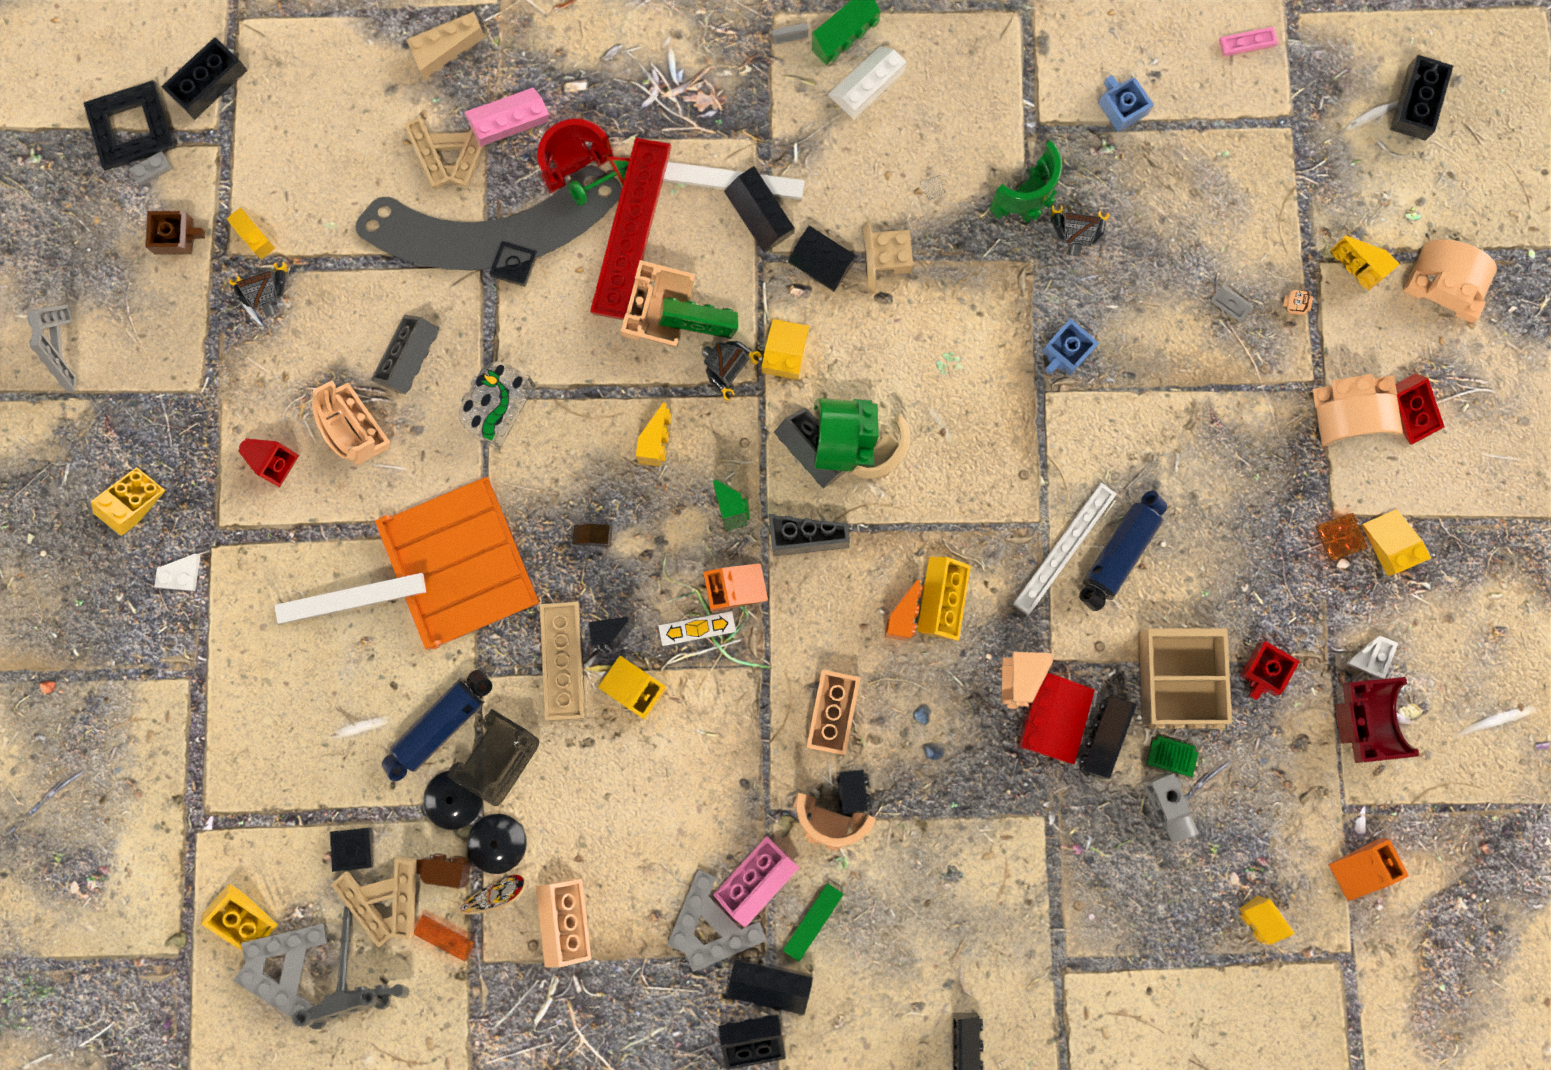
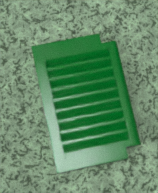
M1157 735L1156 740L1151 742L1146 764L1193 778L1199 753L1195 752L1196 746Z

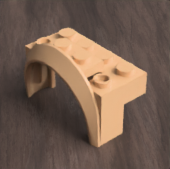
M330 381L313 390L312 411L315 422L325 442L335 454L346 460L353 461L357 466L389 449L390 441L349 383L336 388L334 382ZM335 413H339L338 415L326 420L327 417ZM345 417H346L347 420L350 422V424L352 425V427L354 428V430L357 432V434L359 435L360 439H359L358 436L353 432V430L351 429V427H350L349 424L347 423Z

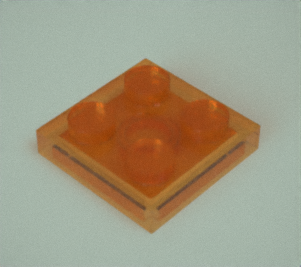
M1354 513L1315 526L1329 562L1368 548Z

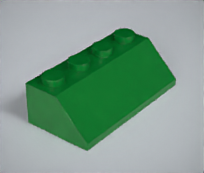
M850 0L812 33V51L825 65L836 61L840 53L844 50H849L854 41L860 40L865 36L867 30L878 25L881 11L876 1Z
M668 297L663 299L661 303L658 325L732 339L738 330V312H733L730 308L717 309L709 304L704 306L696 305V302L693 301L680 302L676 298Z
M714 480V490L725 530L729 531L748 526L747 520H750V514L746 498L742 499L741 493L718 480Z

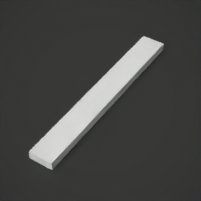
M668 162L663 181L725 190L744 172ZM760 174L775 197L802 200L805 180Z
M1103 483L1099 484L1014 601L1013 606L1027 616L1030 615L1117 493Z
M419 573L276 604L277 624L426 593L424 575Z

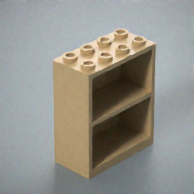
M1175 628L1140 631L1142 725H1149V729H1164L1166 725H1168V729L1186 728V725H1188V729L1206 728L1205 725H1207V729L1225 728V725L1232 724L1227 628Z

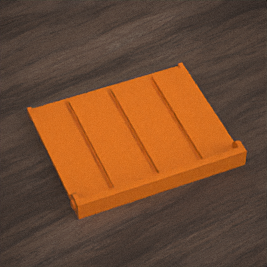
M488 477L479 479L394 516L385 515L375 520L396 577L400 578L419 573L424 575L426 593L405 597L425 650H435L440 645L540 604Z

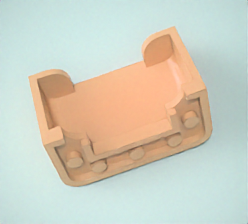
M1013 652L1012 658L1003 657L1002 705H1007L1008 709H1019V706H1028V703L1033 702L1053 663V654Z

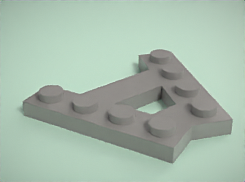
M68 304L28 311V323L33 330L32 339L29 342L31 349L35 351L40 361L46 365L49 372L54 375L59 385L67 393L75 392L77 377L63 360L60 325L72 323ZM46 328L50 330V341L44 335V329Z
M699 869L667 946L686 953L693 972L767 941L760 921L740 929L709 897L716 876ZM702 916L722 937L703 944L694 935L700 917Z
M325 924L312 925L241 943L245 964L234 979V982L292 1018L297 1010H307L314 1007L315 1004L297 993L307 948L328 943ZM286 954L280 982L263 973L266 958Z

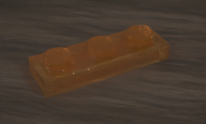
M422 915L414 930L415 936L463 961H467L476 944L473 940L425 915Z

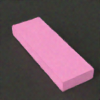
M1274 27L1229 35L1219 39L1223 57L1275 47L1278 44Z

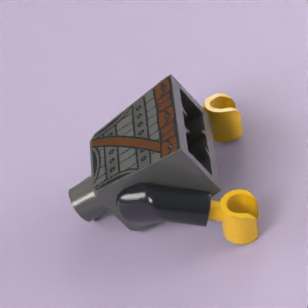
M1060 205L1059 211L1054 210V206H1052L1051 215L1053 216L1054 228L1063 243L1071 244L1070 256L1080 257L1082 246L1091 247L1104 234L1109 213L1105 217L1101 216V211H1099L1097 216L1063 212L1062 215V205Z
M282 262V267L278 268L277 263H274L275 270L243 280L236 276V282L230 279L229 283L233 286L236 298L252 309L262 307L266 317L277 314L273 303L280 301L284 294L285 273L288 269L286 264Z
M739 341L717 342L713 349L706 346L702 350V356L706 357L703 363L707 367L705 372L709 382L719 392H723V398L726 401H729V399L725 396V393L731 392L734 396V391L727 389L725 386L729 387L749 359L752 364L757 365L759 362L754 360L753 356L762 357L760 352H751L749 347Z

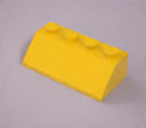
M929 557L918 621V633L959 641L971 565L948 557Z

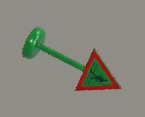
M607 156L614 172L585 187H582L575 180L569 182V192L577 205L583 206L586 204V191L616 175L623 186L630 158Z

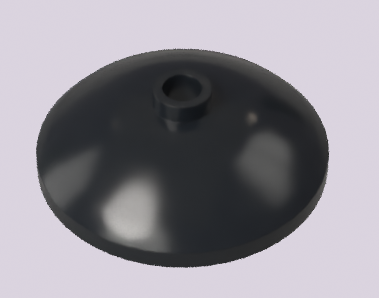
M449 770L435 776L427 785L423 797L424 810L428 818L436 826L447 830H456L468 826L480 813L483 803L482 790L478 782L468 773L459 770ZM449 796L453 798V802L451 804L447 802V798Z
M491 814L480 819L472 827L467 840V850L472 862L480 870L490 874H501L515 868L523 859L527 847V838L523 827L517 820L505 814ZM492 841L497 842L496 848L491 846Z

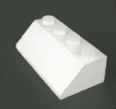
M879 46L842 80L828 96L854 120L905 72L907 61L894 49Z

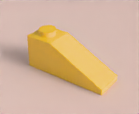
M241 207L226 218L239 236L261 260L276 249Z

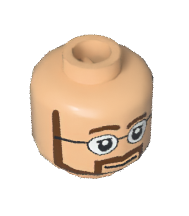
M1291 290L1289 296L1285 295L1284 307H1287L1289 314L1305 315L1307 311H1311L1313 296H1310L1309 291Z

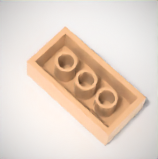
M826 670L821 671L806 748L843 756L846 755L861 677Z

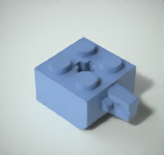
M1113 75L1105 79L1104 85L1107 90L1098 102L1117 132L1149 115L1154 106L1136 78L1132 77L1123 83H1118Z
M1070 318L1042 350L1051 362L1045 371L1051 375L1058 368L1071 376L1095 350L1099 342Z

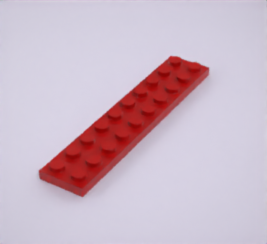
M635 137L590 309L591 314L624 320L635 283L639 261H643L672 148L670 143Z

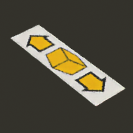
M732 611L658 625L662 646L736 632Z

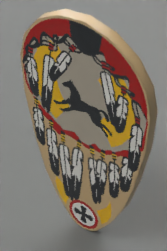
M512 874L495 881L470 897L461 905L460 911L463 914H479L492 910L501 911L503 907L515 902L522 895L526 887L524 877L519 874Z

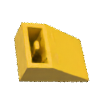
M1344 236L1330 250L1333 256L1341 261L1346 270L1353 274L1359 280L1360 285L1368 291L1400 265L1388 251L1349 236Z
M665 402L662 403L638 437L636 458L639 464L662 467V461H666L667 450H665V443L669 441L667 425L671 424L672 414Z
M136 467L91 501L93 514L120 536H123L138 524L165 490Z
M620 655L598 686L600 690L644 720L648 718L668 688Z

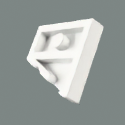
M192 554L157 568L154 587L195 591L200 555Z
M1377 636L1347 662V665L1379 679H1385L1398 643L1385 637Z

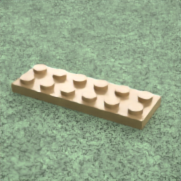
M579 602L540 604L545 721L584 719Z

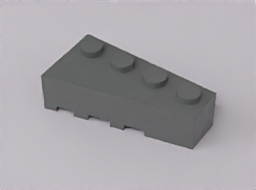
M769 514L773 557L846 549L850 546L848 523L825 520L816 521L809 518L800 519L793 518V516L784 517Z

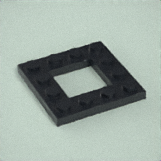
M154 80L83 102L100 163L105 171L153 156L160 151L166 152L176 148L158 86ZM142 106L150 135L117 145L109 116Z

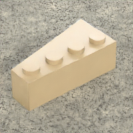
M472 12L406 39L426 81L432 73L440 71L443 65L450 60L454 61L458 58L457 55L464 50L467 51L483 40L485 36L475 13Z

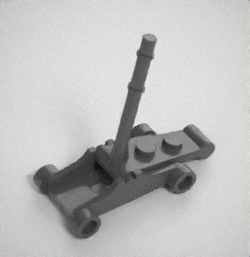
M344 907L336 992L332 995H326L323 1001L307 1010H297L293 1015L292 1021L298 1027L309 1025L312 1029L319 1030L326 1025L327 1021L372 1007L381 1010L386 1009L391 1002L390 996L406 998L409 995V988L400 984H396L392 988H387V985H375L374 989L360 986L355 987L353 991H348L346 977L352 912L348 907Z

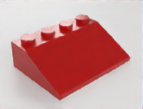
M1047 673L1033 702L1029 704L1018 748L1075 765L1095 690Z

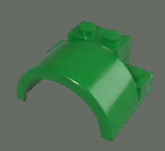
M1052 140L1046 143L1043 156L1037 161L1038 165L1030 169L1029 175L1031 177L1016 191L1007 188L1004 184L997 188L989 210L999 220L1003 216L1008 217L1012 213L1019 214L1029 223L1032 219L1037 220L1042 215V210L1045 207L1050 208L1056 202L1055 197L1058 192L1055 190V187L1061 175L1062 160L1060 152Z
M817 398L813 408L814 410L819 409V438L814 468L851 472L857 465L873 468L874 447L879 437L878 404L872 403V400L853 399L851 401Z

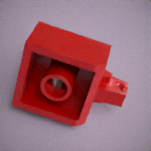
M1266 641L1257 643L1240 674V677L1249 681V685L1252 687L1248 697L1258 700L1262 693L1266 694L1267 692L1273 696L1281 695L1300 661Z

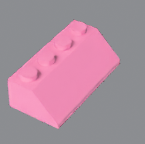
M534 88L465 112L479 147L547 123L549 117L541 96Z
M766 836L713 896L736 921L746 927L800 867Z

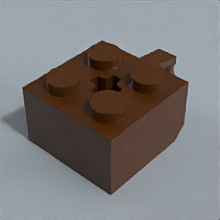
M147 211L145 247L154 255L192 254V242H194V239H205V231L202 228L194 227V219L187 212Z
M435 853L430 854V857L417 859L416 874L420 875V879L424 884L462 888L468 885L472 861H466V857L454 856L446 858L447 854Z

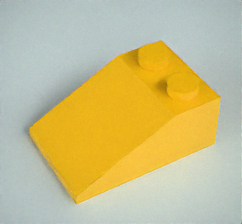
M772 319L762 362V373L799 380L809 330L808 325Z
M1397 509L1361 524L1387 577L1431 559L1422 539Z
M230 883L204 911L201 925L243 951L241 943L267 937L277 927V923L258 905Z

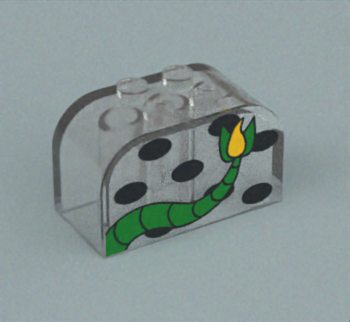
M503 362L489 363L481 369L478 376L472 379L469 392L463 395L462 404L459 409V420L474 438L500 450L536 385L529 375Z

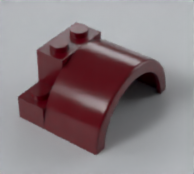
M1406 677L1342 683L1345 703L1335 704L1340 742L1352 743L1355 763L1419 756V749L1412 747L1405 740L1397 719V697L1401 688L1407 685Z

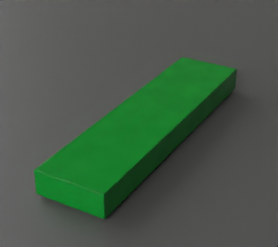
M827 883L783 951L800 962L844 894Z

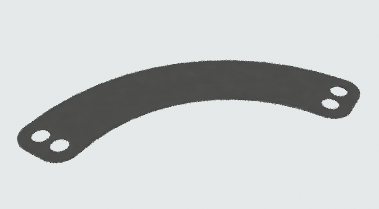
M585 167L569 182L575 180L582 187H585L584 180L586 177L594 176L598 180L608 174L597 167ZM611 178L586 191L587 202L585 205L579 206L572 198L567 183L553 196L524 212L505 218L480 222H456L438 219L412 210L391 197H380L375 199L360 215L356 222V231L362 239L378 249L402 260L423 266L447 270L472 271L491 269L502 241L537 251L535 256L537 258L564 246L598 222L617 203L621 194V186L616 179ZM609 186L612 193L609 197L603 198L598 194L599 188ZM382 206H387L391 209L390 215L386 218L378 216V210ZM370 220L379 222V228L374 232L366 229V224ZM504 246L496 268L505 267L506 259L510 256H517L522 263L530 260L532 254ZM511 258L508 261V266L518 264L519 262L516 258Z

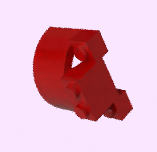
M578 118L566 119L550 127L542 136L537 149V161L542 173L540 175L550 194L566 185L565 177L594 161L600 167L609 162L607 156L614 157L605 131L591 121ZM585 141L593 143L591 149L587 147ZM551 161L553 162L556 168L553 169L552 167H550Z

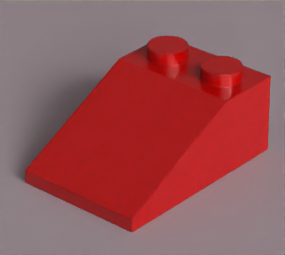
M1413 374L1396 383L1402 431L1409 444L1412 445L1445 427L1428 377Z

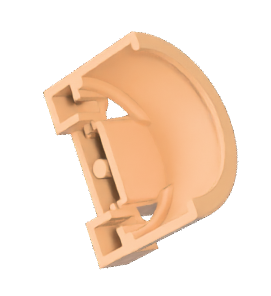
M1447 239L1429 241L1423 245L1403 291L1419 299L1425 297L1455 311V316L1473 323L1479 319L1486 302L1483 301L1496 274L1497 267L1494 260L1488 254L1470 244ZM1427 275H1437V277L1431 282Z
M640 260L627 313L621 328V336L636 340L642 338L677 347L683 330L658 325L661 303L663 299L668 297L676 298L680 302L690 301L695 275ZM655 280V286L653 290V287L650 286V284L652 281Z
M1373 374L1333 380L1332 386L1313 389L1321 445L1323 447L1330 446L1331 443L1341 439L1378 433L1403 434L1394 375L1373 379Z
M797 792L793 808H796L798 819L806 831L804 836L808 838L807 842L816 845L821 843L827 845L826 848L838 851V848L843 849V846H848L861 840L870 831L876 819L861 812L853 813L852 817H848L814 806L817 798ZM808 812L811 813L809 821L806 817ZM849 826H852L853 832L847 835Z

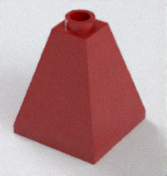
M250 438L242 441L238 450L256 475L279 488L300 456L277 441Z

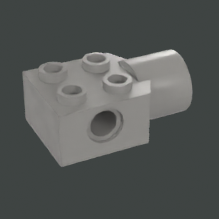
M1163 773L1142 782L1157 819L1166 828L1172 842L1182 841L1198 834L1188 808L1190 806L1189 800L1186 795L1182 794L1180 789L1182 784L1178 776H1175L1174 773Z

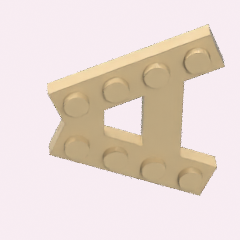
M421 116L404 123L432 188L437 189L450 182L468 188L486 146L479 147L472 129L467 133L429 134ZM461 150L455 165H443L437 151Z
M395 858L393 878L359 886L349 871H347L331 884L378 948L392 937L407 940L414 937L417 859ZM393 898L392 916L383 918L373 903Z

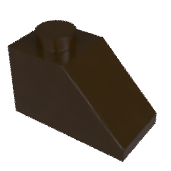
M602 524L574 525L572 544L611 548L612 528L610 525Z

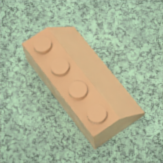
M582 879L536 886L545 968L563 967L591 960Z

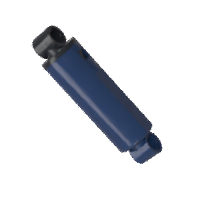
M1156 491L1146 492L1141 498V503H1134L1083 579L1085 587L1080 591L1079 598L1091 611H1099L1104 607L1106 599H1114L1162 525L1163 518L1161 515L1167 510V503Z
M472 671L467 677V682L459 678L390 747L392 754L386 756L381 765L391 781L402 780L407 774V769L412 772L417 771L485 703L481 696L490 693L493 685L483 671Z

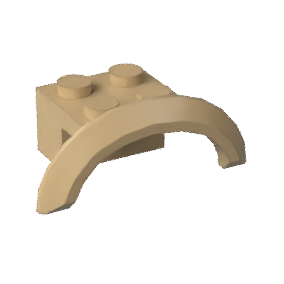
M867 222L862 228L867 261V285L870 291L875 294V271L893 270V274L912 272L910 230L872 233L870 222Z
M900 414L894 420L900 432L899 443L885 434L874 448V467L866 468L857 465L852 474L864 479L877 478L880 480L882 476L886 478L901 462L910 443V432L905 419Z

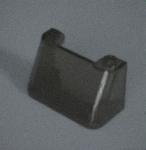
M491 709L483 719V727L487 732L467 762L453 764L447 777L491 805L499 806L538 749L539 739L525 728Z

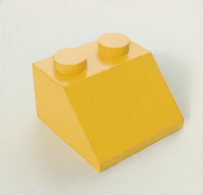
M1257 895L1239 908L1242 914L1240 916L1242 921L1247 926H1251L1254 931L1252 934L1259 943L1271 945L1295 934L1269 898Z

